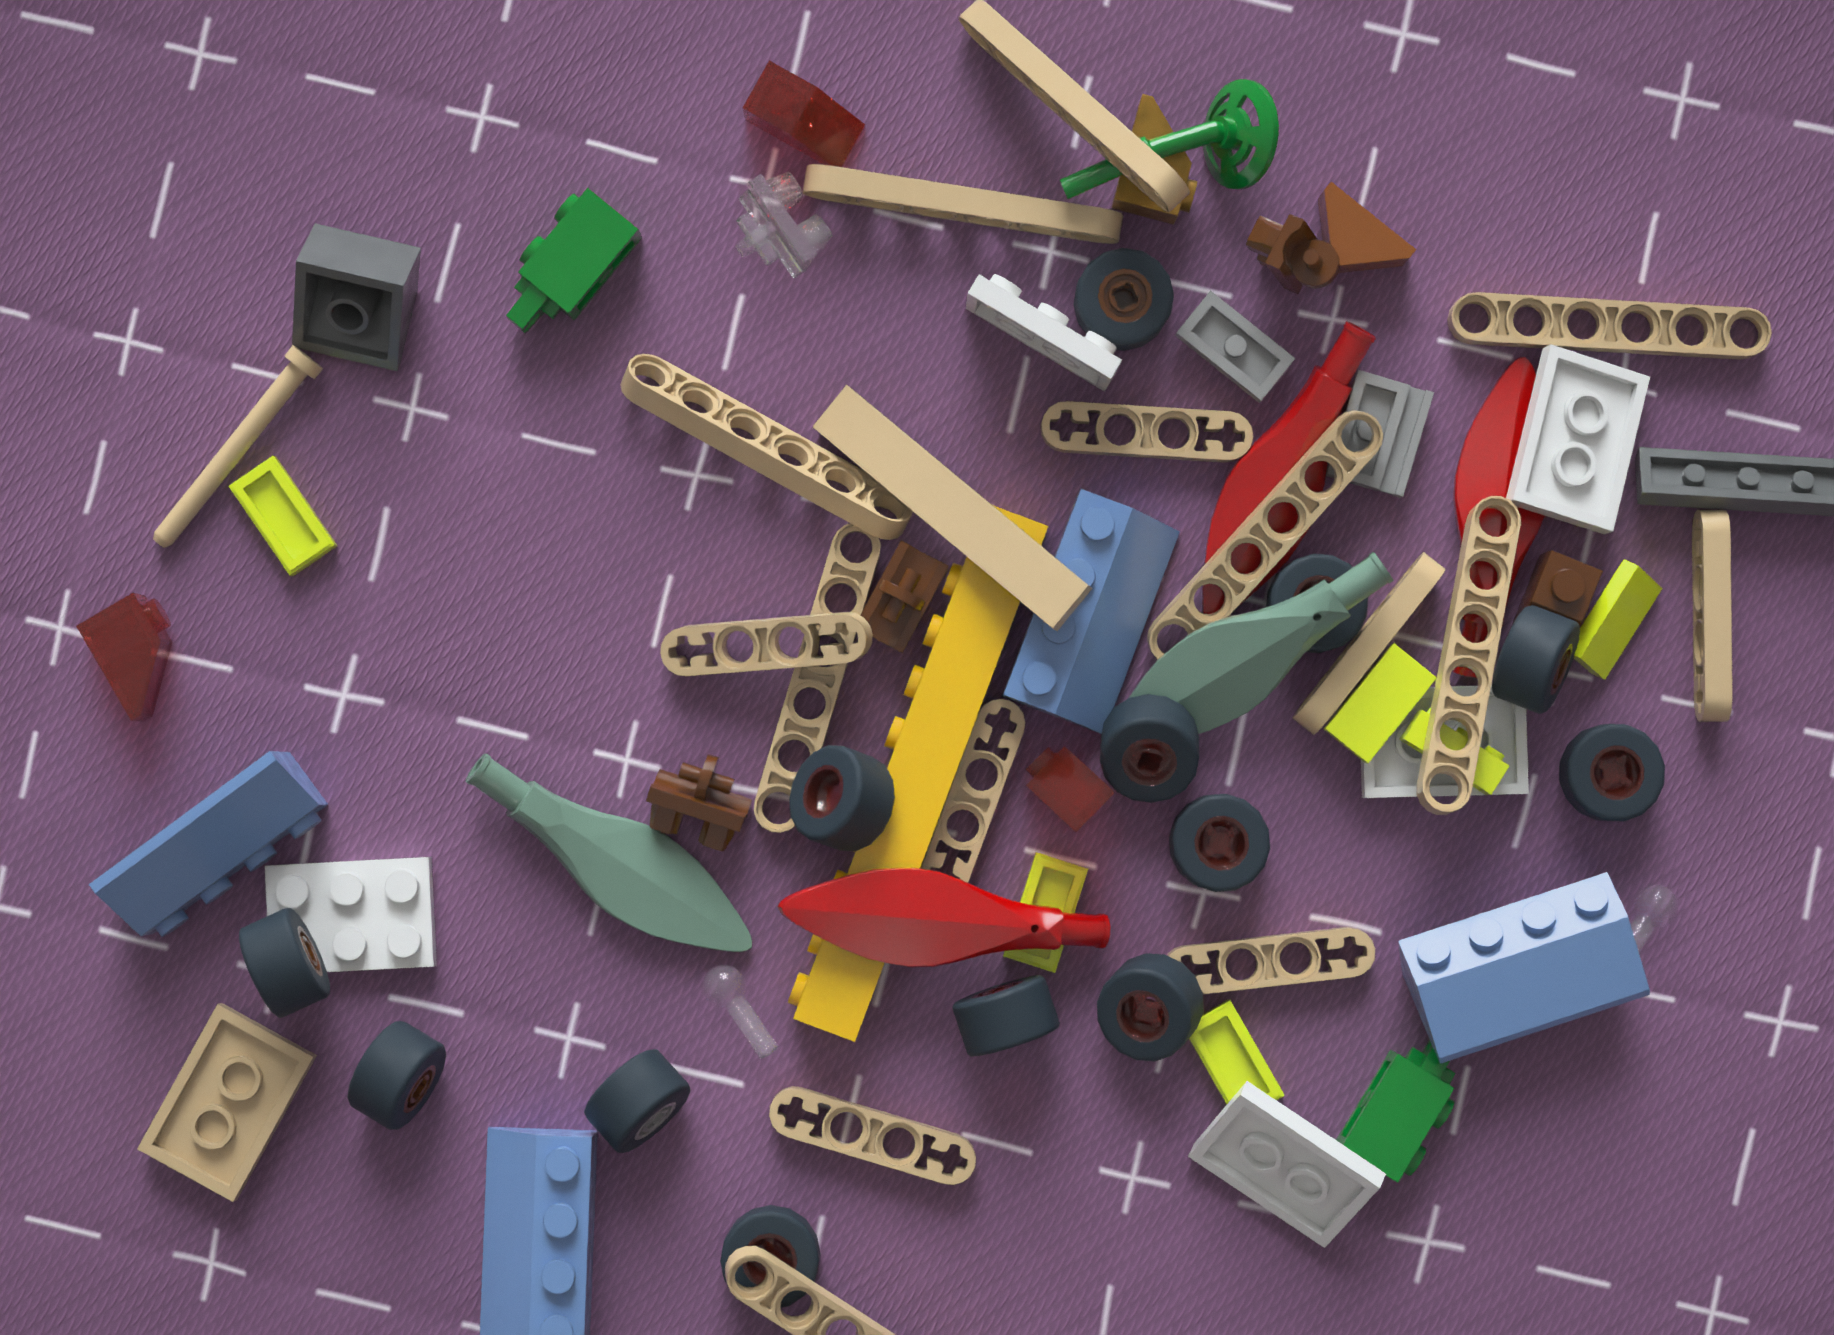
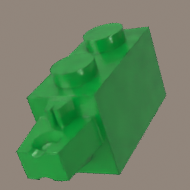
M589 188L580 197L572 194L565 200L554 216V219L558 222L546 239L540 235L537 236L527 246L519 259L524 265L518 271L521 279L514 288L522 295L507 313L506 318L524 333H527L544 313L554 319L562 311L572 320H575L642 239L637 227Z
M1430 1040L1422 1052L1411 1047L1405 1057L1390 1049L1336 1141L1384 1172L1387 1177L1397 1183L1404 1173L1411 1176L1420 1165L1426 1153V1147L1421 1144L1432 1126L1439 1129L1453 1109L1455 1101L1449 1097L1455 1088L1450 1083L1456 1073L1447 1068L1450 1061L1439 1063Z

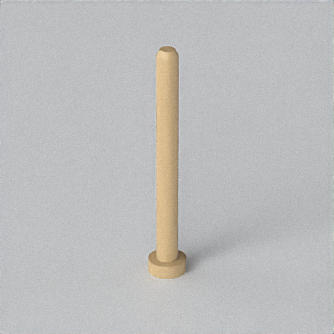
M292 345L284 355L290 361L289 364L154 531L153 540L160 546L166 548L175 542L307 375L316 379L323 370L318 363L296 346Z

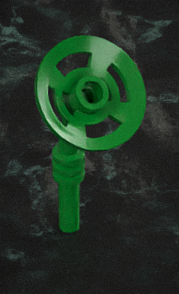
M1238 79L1228 83L1218 92L1209 107L1205 123L1150 140L1145 136L1139 139L1161 158L1203 146L1205 161L1213 178L1226 188L1242 190L1255 185L1269 169L1278 144L1279 120L1274 100L1268 90L1254 80ZM1247 97L1255 106L1259 126L1253 127L1248 114L1241 108ZM1211 146L1215 154L1221 159V169L1214 159ZM1253 146H1255L1256 150L1251 161L1242 171L1238 172L1236 166L1242 164L1249 157ZM1105 159L1059 181L1067 199H1070L1123 174Z

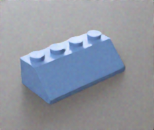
M1081 489L1077 495L1054 557L1093 589L1058 631L1050 627L1033 612L1002 697L1102 734L1103 723L1115 706L1180 531L1134 508Z
M269 751L95 879L89 886L100 899L140 936L154 934L157 931L161 937H164L189 919L184 911L201 898L207 905L232 888L233 884L228 878L244 866L252 872L277 854L273 847L275 843L289 833L294 839H297L319 824L321 818L317 812L326 807L328 803L290 752Z
M1607 872L1398 941L1402 975L1440 1064L1650 995L1649 985L1628 915Z
M488 1127L480 1335H590L597 1130Z

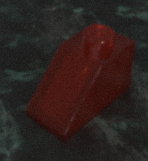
M770 60L742 107L745 121L820 163L836 167L844 166L866 127V124L818 87Z
M131 593L78 624L76 627L130 720L144 722L154 714L172 640L165 630L171 626V622L161 604L155 598L148 601L145 595Z
M1065 746L1056 754L1047 747L1025 769L1032 778L1024 786L1072 832H1077L1115 793Z

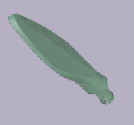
M1372 552L1367 558L1330 584L1323 580L1309 590L1283 602L1257 611L1230 616L1209 623L1190 633L1160 657L1144 675L1129 698L1151 694L1166 696L1180 703L1195 719L1198 734L1226 724L1248 713L1264 701L1307 650L1331 629L1351 617L1348 610L1394 580L1377 555ZM1147 738L1138 740L1129 747L1154 744L1162 741Z
M483 754L470 770L465 782L475 786L507 809L506 815L522 825L542 842L560 861L587 896L610 916L648 935L673 942L731 952H743L752 948L751 935L746 925L712 876L698 860L666 834L651 829L649 825L628 818L602 813L571 802L550 792L535 781L526 783L491 759V756L488 754Z

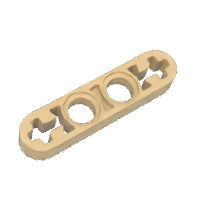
M1065 401L1058 402L1049 407L1043 416L1040 426L1041 435L1045 443L1053 450L1063 453L1226 463L1234 462L1245 455L1253 441L1252 427L1245 417L1239 413L1217 410ZM1066 412L1071 414V421L1073 423L1089 424L1088 413H1098L1099 417L1094 429L1097 445L1086 444L1089 432H1073L1069 441H1060L1059 432L1050 430V422L1059 421L1061 413ZM1122 415L1132 421L1135 434L1131 442L1118 446L1107 440L1104 435V425L1109 418ZM1167 419L1181 420L1187 426L1189 438L1183 447L1171 449L1161 443L1158 429L1161 423ZM1196 419L1207 421L1204 432H1220L1223 429L1224 423H1232L1233 432L1242 434L1243 440L1242 442L1235 443L1232 446L1231 452L1223 451L1222 442L1218 440H1204L1203 447L1205 451H1195L1194 447L1199 436Z
M1697 510L1694 514L1692 525L1694 708L1699 722H1727L1732 711L1730 520L1726 510Z
M1423 552L1407 569L1362 626L1358 634L1351 640L1313 688L1292 718L1315 735L1444 573L1445 568Z
M851 612L696 624L674 629L668 633L661 644L660 654L663 664L667 669L680 676L845 664L860 659L868 652L872 645L873 634L865 618ZM819 623L821 625L819 635H829L841 631L842 623H846L848 632H857L858 642L849 646V653L845 652V647L842 643L822 645L820 648L824 656H818L820 638L815 624ZM786 627H796L805 635L806 648L799 657H790L784 654L780 648L779 636ZM734 631H742L752 639L753 653L745 662L733 659L728 653L726 647L727 640ZM709 632L715 633L714 640L712 639ZM685 636H687L689 644L693 646L706 645L713 642V653L695 656L691 658L690 665H688L685 656H677L676 646L683 644ZM714 656L718 663L717 665L713 664Z
M997 699L990 701L978 713L921 869L941 868L947 853L936 852V847L939 840H942L954 849L971 851L966 863L957 857L952 869V873L960 877V880L969 882L1024 733V714L1018 705L1010 700ZM1001 708L1010 711L1009 720L1016 724L1014 733H1003L997 747L1008 748L1005 761L990 751L973 749L977 738L988 744L992 727L985 723V718L987 714L997 715ZM980 758L991 761L998 773L994 786L984 791L975 790L966 780L967 767L971 762ZM962 809L972 812L979 823L978 832L975 837L965 842L956 841L951 838L947 831V820L950 815Z
M1341 927L1183 945L1172 949L1167 954V956L1180 962L1181 956L1190 955L1192 963L1207 964L1210 963L1207 952L1218 950L1215 967L1221 983L1210 984L1211 973L1195 975L1203 994L1356 977L1364 974L1371 968L1375 960V947L1373 941L1365 932L1356 928ZM1351 936L1353 944L1363 946V955L1355 957V966L1348 968L1346 961L1340 958L1325 959L1329 970L1319 972L1321 954L1315 942L1316 939L1325 938L1324 949L1326 950L1342 948L1344 946V938ZM1293 942L1305 945L1310 953L1308 967L1298 974L1286 972L1280 963V954L1283 948ZM1236 949H1247L1255 956L1256 969L1249 978L1235 980L1227 973L1225 967L1226 959Z
M791 1086L782 1089L775 1095L770 1105L769 1117L772 1126L778 1133L795 1140L949 1185L964 1182L975 1169L976 1155L973 1145L967 1138L954 1132L803 1087ZM793 1097H799L803 1099L802 1109L814 1114L819 1113V1103L831 1106L823 1119L822 1136L810 1133L815 1126V1122L799 1119L795 1127L785 1124L786 1115L779 1112L780 1104L789 1105ZM843 1112H851L857 1115L863 1126L860 1137L850 1143L836 1140L830 1129L833 1118ZM904 1128L913 1135L915 1147L907 1157L901 1159L893 1158L884 1150L883 1139L891 1129ZM923 1135L935 1137L930 1148L941 1152H947L950 1144L960 1146V1156L967 1159L965 1166H955L952 1174L943 1172V1162L927 1156V1167L915 1165L923 1152Z

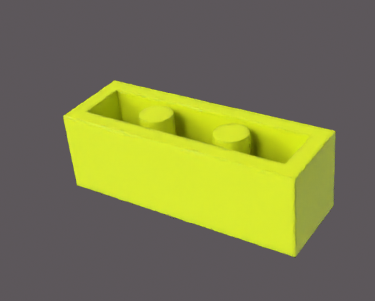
M1431 708L1427 712L1424 710L1417 711L1399 739L1421 754L1423 753ZM1443 723L1440 728V739L1447 748L1461 750L1467 744L1468 732L1461 727H1458L1455 731ZM1488 745L1485 749L1481 747L1479 749L1473 787L1485 795H1492L1510 766L1502 761L1505 757L1502 753Z

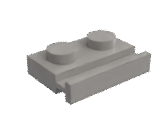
M1356 371L1352 383L1353 390L1347 399L1344 413L1355 410L1366 412L1375 417L1381 425L1383 440L1378 452L1350 482L1351 484L1388 493L1397 498L1403 497L1434 392L1410 387L1411 385L1365 371ZM1353 420L1345 425L1341 438L1347 449L1350 451H1360L1368 446L1372 433L1366 422ZM1328 463L1326 476L1334 478V470Z

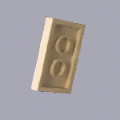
M223 1003L217 1004L137 1149L232 1202L236 1201L317 1055Z

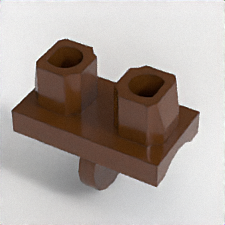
M1289 214L1285 224L1282 225L1261 215L1259 216L1247 239L1246 246L1249 250L1258 253V262L1270 269L1284 289L1299 294L1303 285L1316 289L1325 287L1333 282L1340 269L1339 255L1332 245L1316 238L1304 219Z
M901 540L860 615L869 623L873 638L903 654L949 566Z
M708 754L703 768L683 762L678 775L659 769L646 798V802L652 803L649 826L651 829L663 833L677 834L684 814L704 820L698 839L703 846L718 851H725L735 832L741 831L753 799L731 793L735 779L715 773L719 757Z

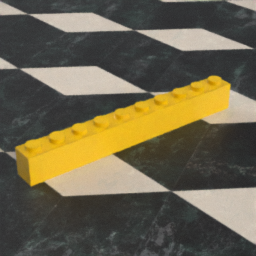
M994 506L1037 543L1042 545L1048 529L1047 525ZM966 557L963 566L953 563L942 590L943 594L951 596V600L944 617L933 614L922 643L932 648L925 668L914 665L903 694L913 699L907 717L903 719L895 716L884 747L894 750L887 767L893 779L895 793L891 817L884 831L871 845L858 851H853L855 855L848 873L837 869L834 879L872 869L920 868L1020 604V601L968 557ZM813 934L807 952L817 955L809 975L801 972L798 973L787 1002L797 1006L793 1019L855 1042L884 962L856 955Z

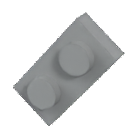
M1211 290L1175 334L1177 338L1258 403L1263 400L1295 360L1291 354Z

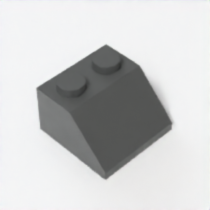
M315 223L296 260L292 345L307 351L398 371L418 291L421 248Z

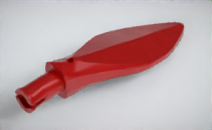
M1346 321L1341 334L1322 367L1315 365L1307 382L1287 410L1251 445L1246 454L1237 461L1226 478L1211 518L1204 565L1328 427L1341 415L1343 407L1353 390L1349 383L1371 344L1375 342L1376 337ZM1326 461L1313 462L1305 471V483L1313 492H1323L1327 470ZM1289 502L1276 503L1268 512V524L1275 532H1289L1296 525L1298 514L1293 504ZM1309 528L1240 605L1264 585L1289 560ZM1242 543L1235 547L1230 559L1232 567L1235 571L1244 574L1257 569L1261 561L1258 547L1253 543ZM1216 584L1202 585V609L1204 614L1215 613L1224 604L1223 590Z
M1526 357L1516 358L1508 365L1475 416L1465 437L1454 477L1453 491L1455 520L1460 547L1469 511L1487 497L1502 496L1506 498L1536 378L1533 365ZM1517 507L1521 516V526L1507 602L1518 570L1545 518V515ZM1487 508L1481 512L1479 524L1487 535L1500 537L1505 534L1507 520L1501 511L1495 508ZM1486 561L1474 562L1469 570L1472 583L1482 590L1494 588L1498 580L1496 569ZM1468 613L1462 617L1464 620L1462 636L1472 643L1483 642L1488 634V626L1485 620L1477 614ZM1456 667L1453 669V672L1456 674L1477 678L1476 674L1467 667Z
M885 868L853 873L795 892L785 897L777 906L780 913L790 922L831 944L867 959L907 967H934L1009 950H1057L1061 945L1090 946L1104 949L1109 942L1111 930L1110 920L1106 914L1067 913L1051 906L1025 904L997 896L947 874L921 868Z

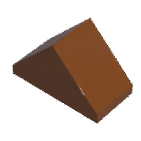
M1333 182L1328 184L1318 198L1322 240L1332 245L1339 255V273L1401 267L1417 250Z

